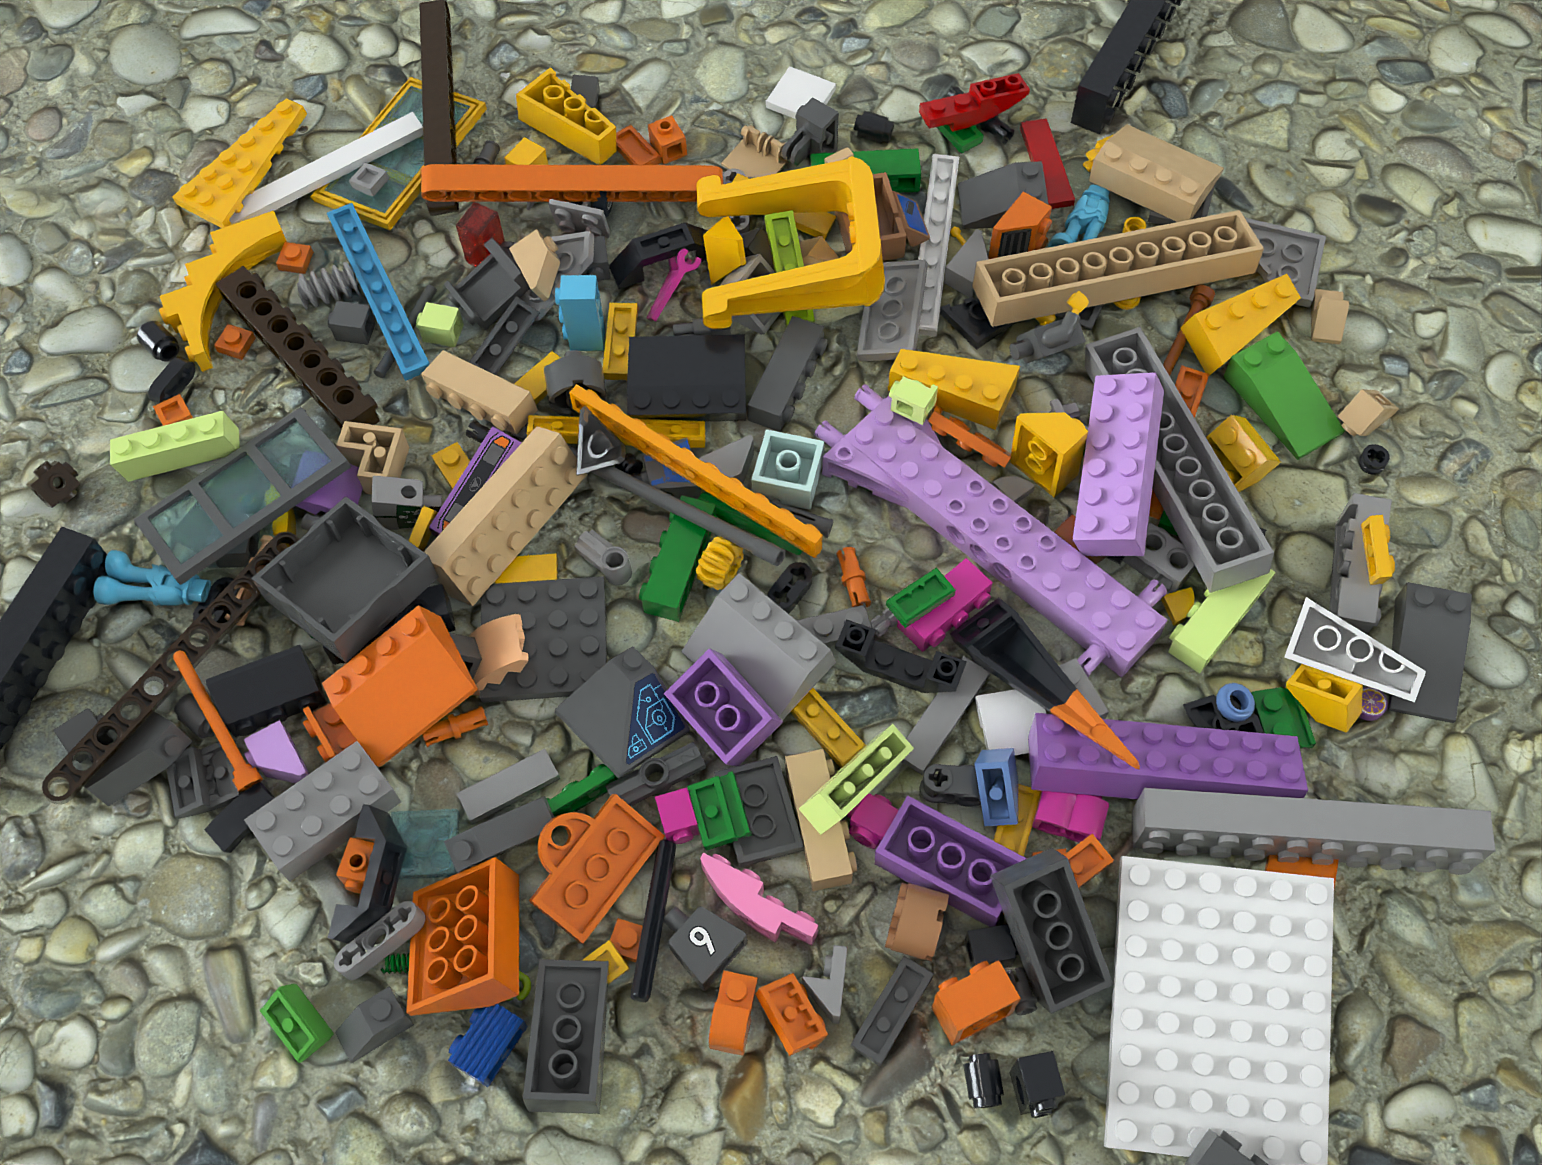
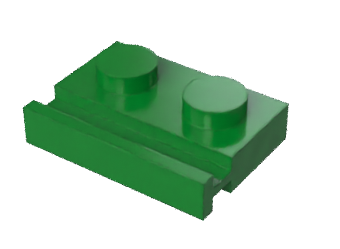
M1278 687L1251 692L1255 701L1254 713L1255 716H1258L1264 733L1297 736L1300 749H1310L1315 746L1316 741L1305 709L1287 688Z
M733 771L721 777L718 775L687 786L703 847L706 851L738 841L739 838L745 836H753L736 775Z

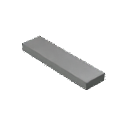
M965 656L962 657V660L967 661L957 690L955 692H938L906 738L914 749L901 762L921 775L930 765L990 676L989 671Z

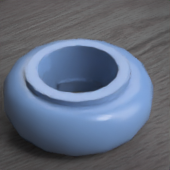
M1229 683L1221 687L1217 693L1216 704L1218 710L1226 719L1241 722L1253 714L1255 701L1253 695L1245 686ZM1230 695L1235 696L1240 701L1241 710L1236 709L1231 704Z

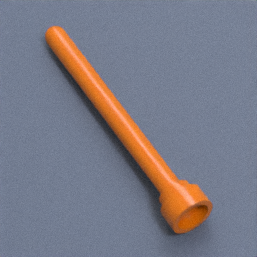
M176 651L173 659L235 770L232 772L234 776L232 781L238 792H243L257 782H261L263 778L256 767L253 768L250 763L246 764L188 656L184 651Z

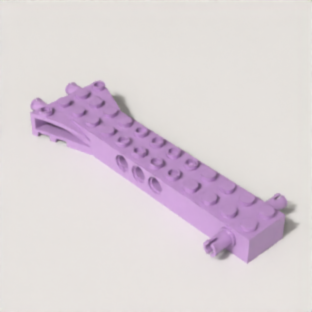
M865 384L862 386V389H858L854 399L871 412L848 434L843 435L826 420L817 427L814 435L831 447L823 456L822 475L829 478L834 475L848 481V485L857 488L859 485L872 490V495L908 508L1085 648L1086 651L1077 661L1087 677L1102 662L1122 678L1161 636L1168 620L1154 610L1153 606L1167 594L1163 584L1156 590L1155 587L1159 584V581L1154 579L1149 582L1147 587L1138 596L1133 594L942 447L927 419L921 425L891 411L892 398L888 396L883 399Z

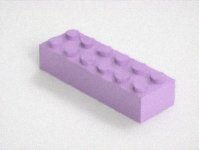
M1156 372L1095 376L1073 541L1084 556H1144L1164 390Z

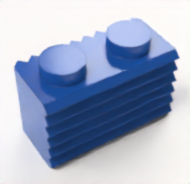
M499 1004L475 1008L469 1020L472 1025L464 1036L458 1035L449 1048L451 1056L448 1061L487 1088L491 1085V1082L528 1027L523 1019Z

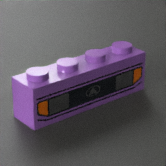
M492 426L430 524L429 529L433 536L438 537L522 442Z

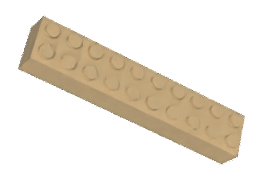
M1237 210L977 261L972 287L991 326L994 327L1072 311L1073 308L1066 302L1077 291L1082 292L1088 298L1087 308L1253 274L1256 272L1264 248L1241 211Z

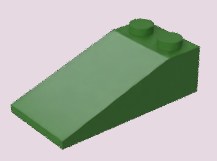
M1278 331L1231 357L1223 377L1297 460L1345 432L1299 355Z

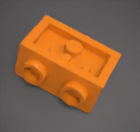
M331 703L314 712L311 711L309 706L303 709L308 718L303 721V724L311 738L318 736L321 745L316 748L325 763L357 741L333 709Z
M794 973L760 987L756 991L757 999L789 1056L808 1047L811 1050L818 1047L828 1036L823 1018L815 1012L808 999L805 987L798 982Z

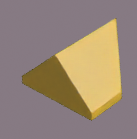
M729 216L723 217L703 234L711 285L738 267L746 265L743 238Z

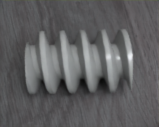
M347 262L343 263L342 272H340L336 265H332V274L330 275L325 268H321V277H318L314 271H310V280H307L302 273L299 274L297 286L305 310L308 309L309 301L314 307H318L320 298L326 305L329 304L331 295L336 301H341L342 292L350 299L352 298L353 289L361 296L355 273Z

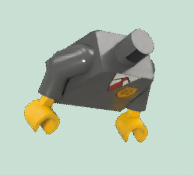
M1080 291L1073 293L1066 302L1073 310L1071 312L1068 311L1064 319L1055 321V314L1035 318L1040 324L1036 325L1034 329L1017 336V342L1010 344L1009 349L1014 360L1023 358V361L1027 364L1085 343L1086 340L1079 322V313L1088 305V298Z

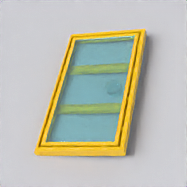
M410 77L359 138L411 112L415 114L423 126L422 81ZM454 92L457 148L485 113L487 107L483 101ZM423 136L368 163L387 171L389 180L374 197L351 187L349 180L359 170L358 168L316 189L310 196L311 199L332 209L353 203L361 220L391 230L421 193V168L424 166Z

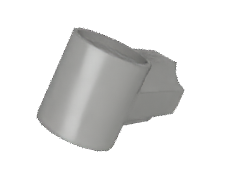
M594 530L585 531L578 537V541L574 546L575 551L605 574L606 580L609 583L623 585L630 580L632 569L627 552L623 548L613 546ZM621 564L619 567L613 568L614 565Z

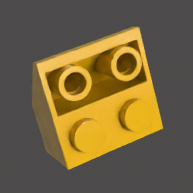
M1230 415L1206 437L1238 492L1258 483L1281 463L1279 458L1244 417Z

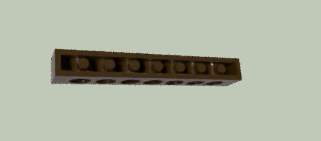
M242 266L216 283L225 303L253 331L256 337L341 430L344 421L375 425L380 421L376 413L378 405L369 394L365 396L362 394V389L353 376L347 377L344 374L345 370L336 358L331 360L328 357V351L319 340L314 342L311 339L313 336L309 329L303 323L297 324V319L290 308L287 306L283 308L280 305L281 302L272 289L267 291L264 288L265 284L256 272L251 274Z

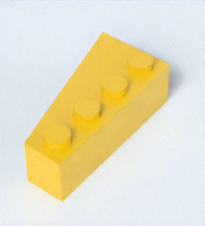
M551 67L516 94L518 119L598 165L603 164L617 152L616 126L596 108L589 107L586 104V99L581 94L576 95L570 89V84L564 79L560 80L556 77V72Z
M1284 274L1194 314L1180 328L1205 373L1211 375L1301 299L1288 274Z
M900 349L890 369L888 391L891 390L894 382H900L903 376L911 380L920 381L928 388H931L934 384L938 386L936 404L942 407L943 411L996 430L1017 385L1020 366Z

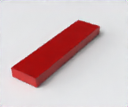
M1047 118L1021 122L1020 131L1031 162L1042 161L1048 205L1052 206V209L1074 206L1075 197Z

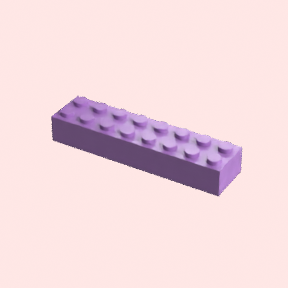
M1035 713L1028 735L1031 790L1138 799L1144 788L1304 798L1308 792L1297 736L1103 719L1138 760L1139 770L1118 758L1054 714Z

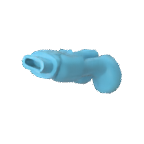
M1090 185L1088 190H1085L1082 197L1077 201L1073 211L1068 215L1065 222V233L1059 232L1052 236L1048 248L1074 243L1077 241L1078 235L1083 233L1085 235L1082 241L1097 238L1107 220L1110 191L1098 185Z
M111 550L105 560V570L108 576L97 578L93 594L96 602L103 605L137 600L151 601L155 606H179L184 603L192 605L194 601H206L211 588V581L200 579L196 574L180 585L167 567L152 564V568L137 567L132 565L129 556L125 552ZM123 583H150L152 587L132 586Z

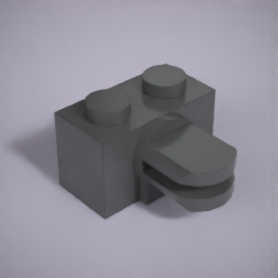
M812 97L797 110L795 115L796 131L782 149V157L788 161L791 160V163L796 166L806 157L810 159V154L835 153L838 150L839 112Z

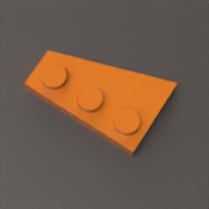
M935 404L928 418V422L932 424L933 431L946 437L947 433L958 439L956 441L958 446L968 452H971L973 449L983 454L981 459L995 468L998 464L1004 468L1011 459L1010 452L979 432L974 434L969 432L970 428L960 419L951 416L949 419L942 415L944 409Z

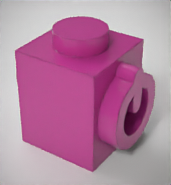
M868 793L847 815L850 818L849 834L860 844L876 849L899 809L893 807L892 803L884 796L879 794L873 796Z

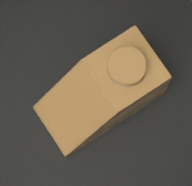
M536 229L511 246L509 250L530 289L545 302L550 297L560 260L555 253L558 247L549 235L544 237Z
M1362 389L1337 417L1344 422L1341 426L1353 436L1357 434L1359 436H1368L1396 414L1399 408L1378 390Z

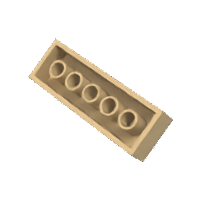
M537 426L424 551L429 555L439 576L437 581L443 584L445 591L450 597L474 606L588 475L587 473L576 475L577 458L560 433Z

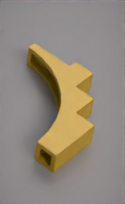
M274 210L210 232L214 243L209 245L212 255L186 263L185 266L189 275L184 278L187 286L159 296L163 305L159 312L165 325L171 324L176 334L180 333L183 341H188L189 346L185 347L188 358L193 363L197 362L202 372L213 368L209 351L210 330L214 315L223 299L216 283L242 266L247 270L251 269L267 257L280 252L284 242H287Z

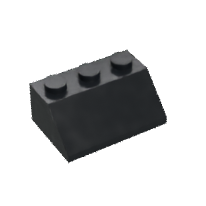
M300 645L205 679L218 712L227 729L234 737L253 734L258 728L273 724L279 720L282 723L290 716L301 712L304 713L303 709L309 706L311 711H314L319 705L327 703L317 670Z

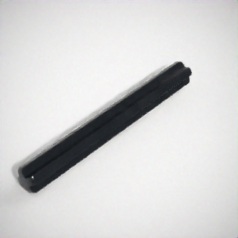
M660 840L656 850L630 994L631 999L634 1001L647 1002L651 997L676 852V844L673 841Z

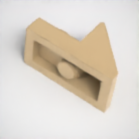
M1315 289L1311 304V341L1340 345L1349 309V301L1343 300V292Z

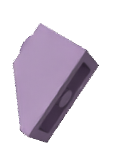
M280 720L244 739L249 749L244 753L248 763L253 768H259L266 777L296 784L310 774L289 732Z

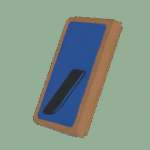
M892 191L909 245L914 247L929 240L930 235L917 202Z

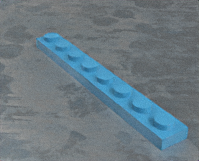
M353 203L327 212L328 218L405 381L421 375L430 363Z

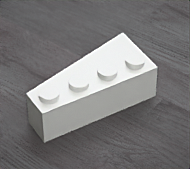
M1307 597L1284 657L1412 702L1416 700L1426 673L1422 668Z

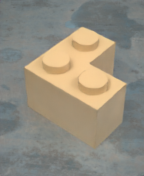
M344 421L336 445L337 449L350 464L359 466L357 477L365 494L371 495L373 476L401 477L410 448L401 428Z

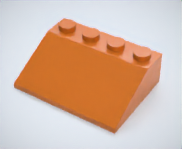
M419 605L322 683L333 709L378 767L383 766L478 690L441 616Z
M494 857L413 892L412 902L425 913L426 919L421 930L410 938L407 1014L414 1016L490 1007L519 995V874Z

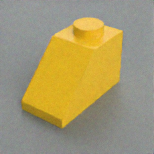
M1304 664L1299 666L1286 683V688L1313 719L1321 724L1347 733L1362 713V684Z

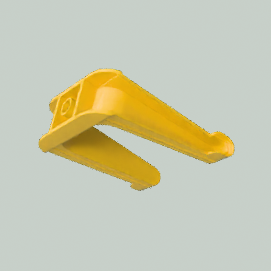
M851 156L845 160L722 185L720 177L712 175L703 177L696 183L697 210L702 216L766 215L793 210V213L844 212L848 214L850 221L849 230L852 251L838 259L706 289L702 293L703 324L711 329L728 328L732 324V316L862 305L868 307L879 300L884 292L885 274L874 181L870 167L863 160Z

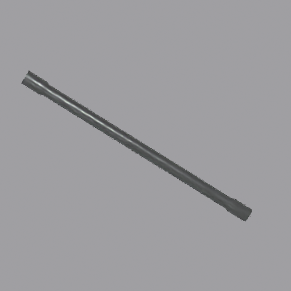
M528 423L517 435L510 431L509 433L525 440L527 438ZM568 445L577 458L578 449ZM613 466L590 471L750 551L754 556L775 566H779L785 557V549L730 525Z

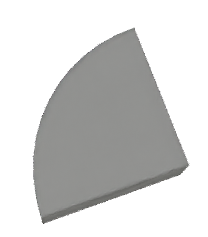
M1016 476L1001 477L992 483L994 487L1016 504L1031 494L1035 488V485L1030 481Z

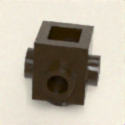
M45 461L33 471L36 476L26 484L48 507L53 508L60 501L65 504L78 493L75 488L81 483L76 479L79 474L67 462L61 464L59 461H53L50 464L48 461ZM57 477L59 483L54 487L53 480Z

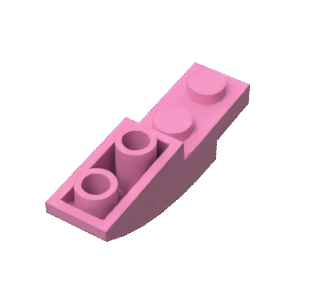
M705 853L702 854L700 858L702 870L710 885L727 907L744 923L775 943L781 931L811 946L813 945L818 935V924L814 923L815 919L803 911L794 913L784 908V903L773 896L767 895L766 898L762 897L764 884L760 881V876L753 871L743 869L741 872L731 867L730 861L718 854H713L712 857Z

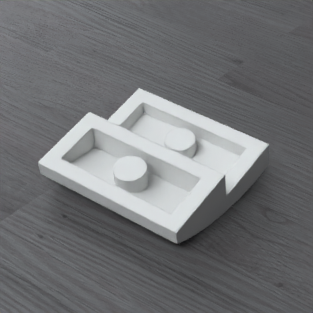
M1016 689L975 696L980 728H983L986 750L1014 748L1015 755L1029 753L1028 735L1035 713L1046 714V710Z

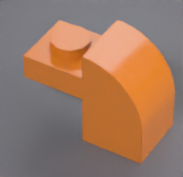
M723 970L710 1025V1049L744 1056L758 977Z

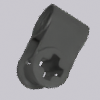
M932 764L925 770L919 790L921 796L926 801L931 803L957 804L966 807L981 805L975 766ZM933 780L937 781V785L940 787L935 786V782Z

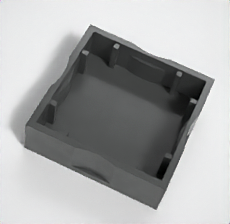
M344 497L314 523L300 540L284 549L251 579L268 603L346 663L437 580L439 576L429 555L401 535L384 528L373 515L348 497Z

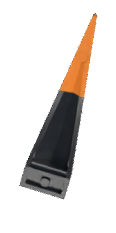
M998 597L950 633L953 642L972 658L973 662L1135 769L1140 770L1138 760L1070 681L1020 615Z

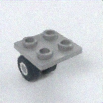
M600 191L601 197L597 198L598 201L568 203L550 199L548 205L557 227L568 233L590 231L594 237L605 235L606 238H609L610 230L606 218L611 212L613 202H607V191Z

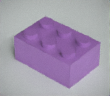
M710 648L664 693L726 765L739 766L783 723L724 655Z

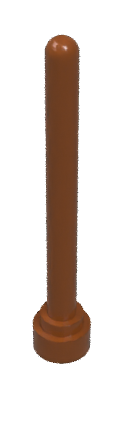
M1202 284L1196 285L1193 288L1189 297L1191 308L1182 326L1194 314L1211 306L1215 297V292L1212 288ZM1181 328L1163 363L1169 376L1187 342Z

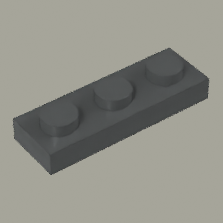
M903 956L852 1041L850 1048L878 1066H881L934 974L906 956Z

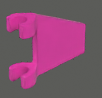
M682 249L677 256L668 259L669 273L646 317L648 320L657 321L684 274L699 267L701 263L699 257H695L693 262L689 258L685 259L688 250Z

